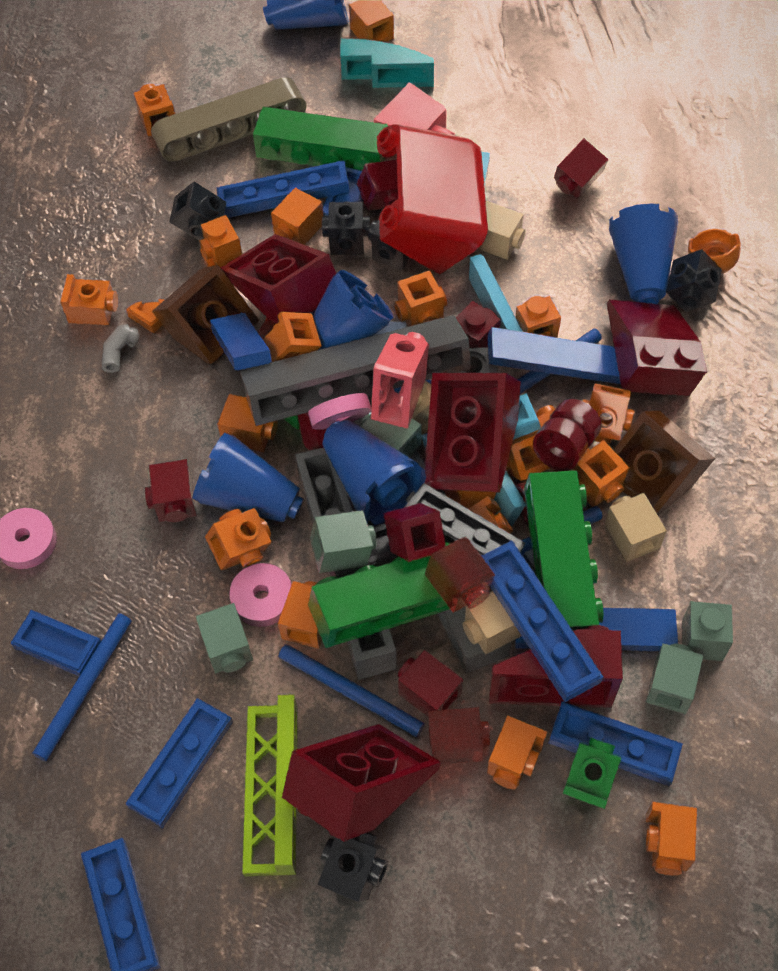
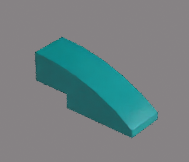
M341 38L340 60L342 80L372 79V88L405 87L408 83L416 87H434V58L391 43Z

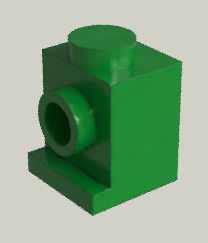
M590 737L589 744L580 742L563 794L605 809L621 760V756L613 754L615 746ZM596 763L601 767L602 774L598 779L593 780L586 776L585 768L588 764Z

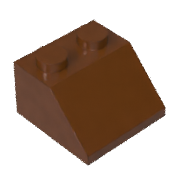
M218 265L198 270L152 311L174 340L208 365L212 364L224 353L212 332L210 320L245 313L253 326L259 321L258 317Z
M643 411L614 448V452L629 467L623 483V492L631 498L644 493L658 516L692 488L715 459L714 456L661 411Z

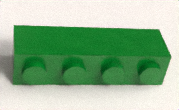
M262 107L253 132L256 157L311 166H320L344 160L347 168L362 171L365 164L385 161V157L379 154L377 150V135H379L383 128L388 127V124Z
M577 470L529 473L524 492L535 575L572 631L599 625V623L603 622L604 610L601 598H595L594 584L598 581V569L596 560L589 557L588 545L592 544V528L589 521H584L583 508L587 504L585 485L579 484Z
M465 541L453 545L445 543L447 551L410 562L398 557L392 563L378 567L367 565L358 569L354 574L341 578L336 576L327 577L312 586L308 607L325 648L463 606L478 599L485 582Z

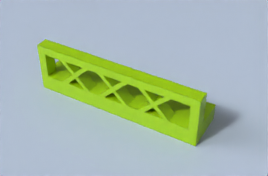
M278 695V705L248 706L242 871L244 876L296 875L297 808L282 798L291 753L293 750H297L298 707L295 695ZM277 717V733L267 742L257 733V718ZM256 741L262 746V748L257 753ZM269 752L276 759V774L266 783L255 772L256 764ZM255 781L262 787L256 794ZM268 793L276 801L275 816L265 826L254 815L255 805ZM254 823L261 829L255 837ZM274 827H275V835L271 832V830H272ZM268 836L275 843L274 864H253V849Z

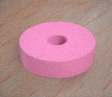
M356 393L323 402L310 409L308 415L313 429H327L336 421H355L371 412V405L367 394Z
M21 508L7 513L0 519V560L4 564L16 569H28L41 564L52 554L57 540L56 531L50 519L43 512L33 508ZM30 535L27 540L19 542L22 536Z
M267 563L250 565L240 571L231 583L229 592L231 604H235L240 620L248 625L255 627L274 625L278 623L291 587V581L288 575L275 565ZM260 591L268 592V595L263 599L255 597Z

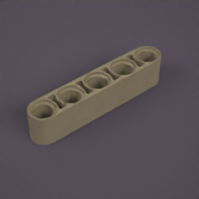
M283 77L162 118L153 125L151 134L163 158L173 162L252 135L262 107L305 112L307 103L291 78Z

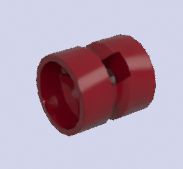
M567 399L562 401L533 439V450L537 457L545 465L555 470L567 471L576 467L586 453L587 448L591 446L600 433L602 427L598 413L582 400Z

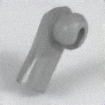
M129 324L119 325L103 344L102 370L108 373L119 371L121 349L125 344L133 347L138 342L139 332L136 328H130Z

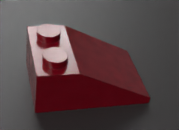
M277 234L272 235L221 267V270L230 282L269 320L275 323H279L277 315L280 312L311 313L314 311L332 277L336 274L328 253Z
M609 300L607 308L621 389L639 393L690 396L707 373V367L701 341L675 305Z
M432 373L425 458L426 485L435 490L500 493L518 422L521 386L519 380L507 373Z
M600 625L577 629L573 631L603 675V680L600 684L565 703L577 707L612 708L623 680L621 631L609 630V628ZM531 649L492 666L489 703L561 706V703L564 702Z
M376 724L293 750L282 798L297 808L302 815L310 817L327 829L333 837L345 842L374 830L440 769L441 761L384 726Z

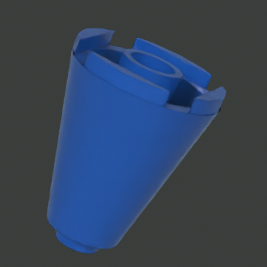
M267 0V6L263 7L267 24H273L276 30L332 27L349 24L344 0Z
M637 204L620 210V217L615 220L613 216L609 219V233L630 297L635 302L657 304L659 300L666 296L678 229V215L670 207H668V213L659 210V204Z
M340 270L332 277L313 314L322 345L318 350L374 336L388 326L389 322L393 319V314L383 299L377 293L372 297L365 290L368 285L345 270Z
M350 420L336 421L326 429L322 443L323 448L356 511L363 510L367 524L368 521H371L374 525L384 523L383 513L404 508L408 503L406 499L413 491L416 493L421 485L425 483V470L419 463Z
M224 433L208 457L211 460L206 470L202 469L194 489L193 499L203 505L230 511L240 509L241 512H245L255 508L260 518L283 523L288 517L295 519L304 501V498L298 496L300 488L234 435Z

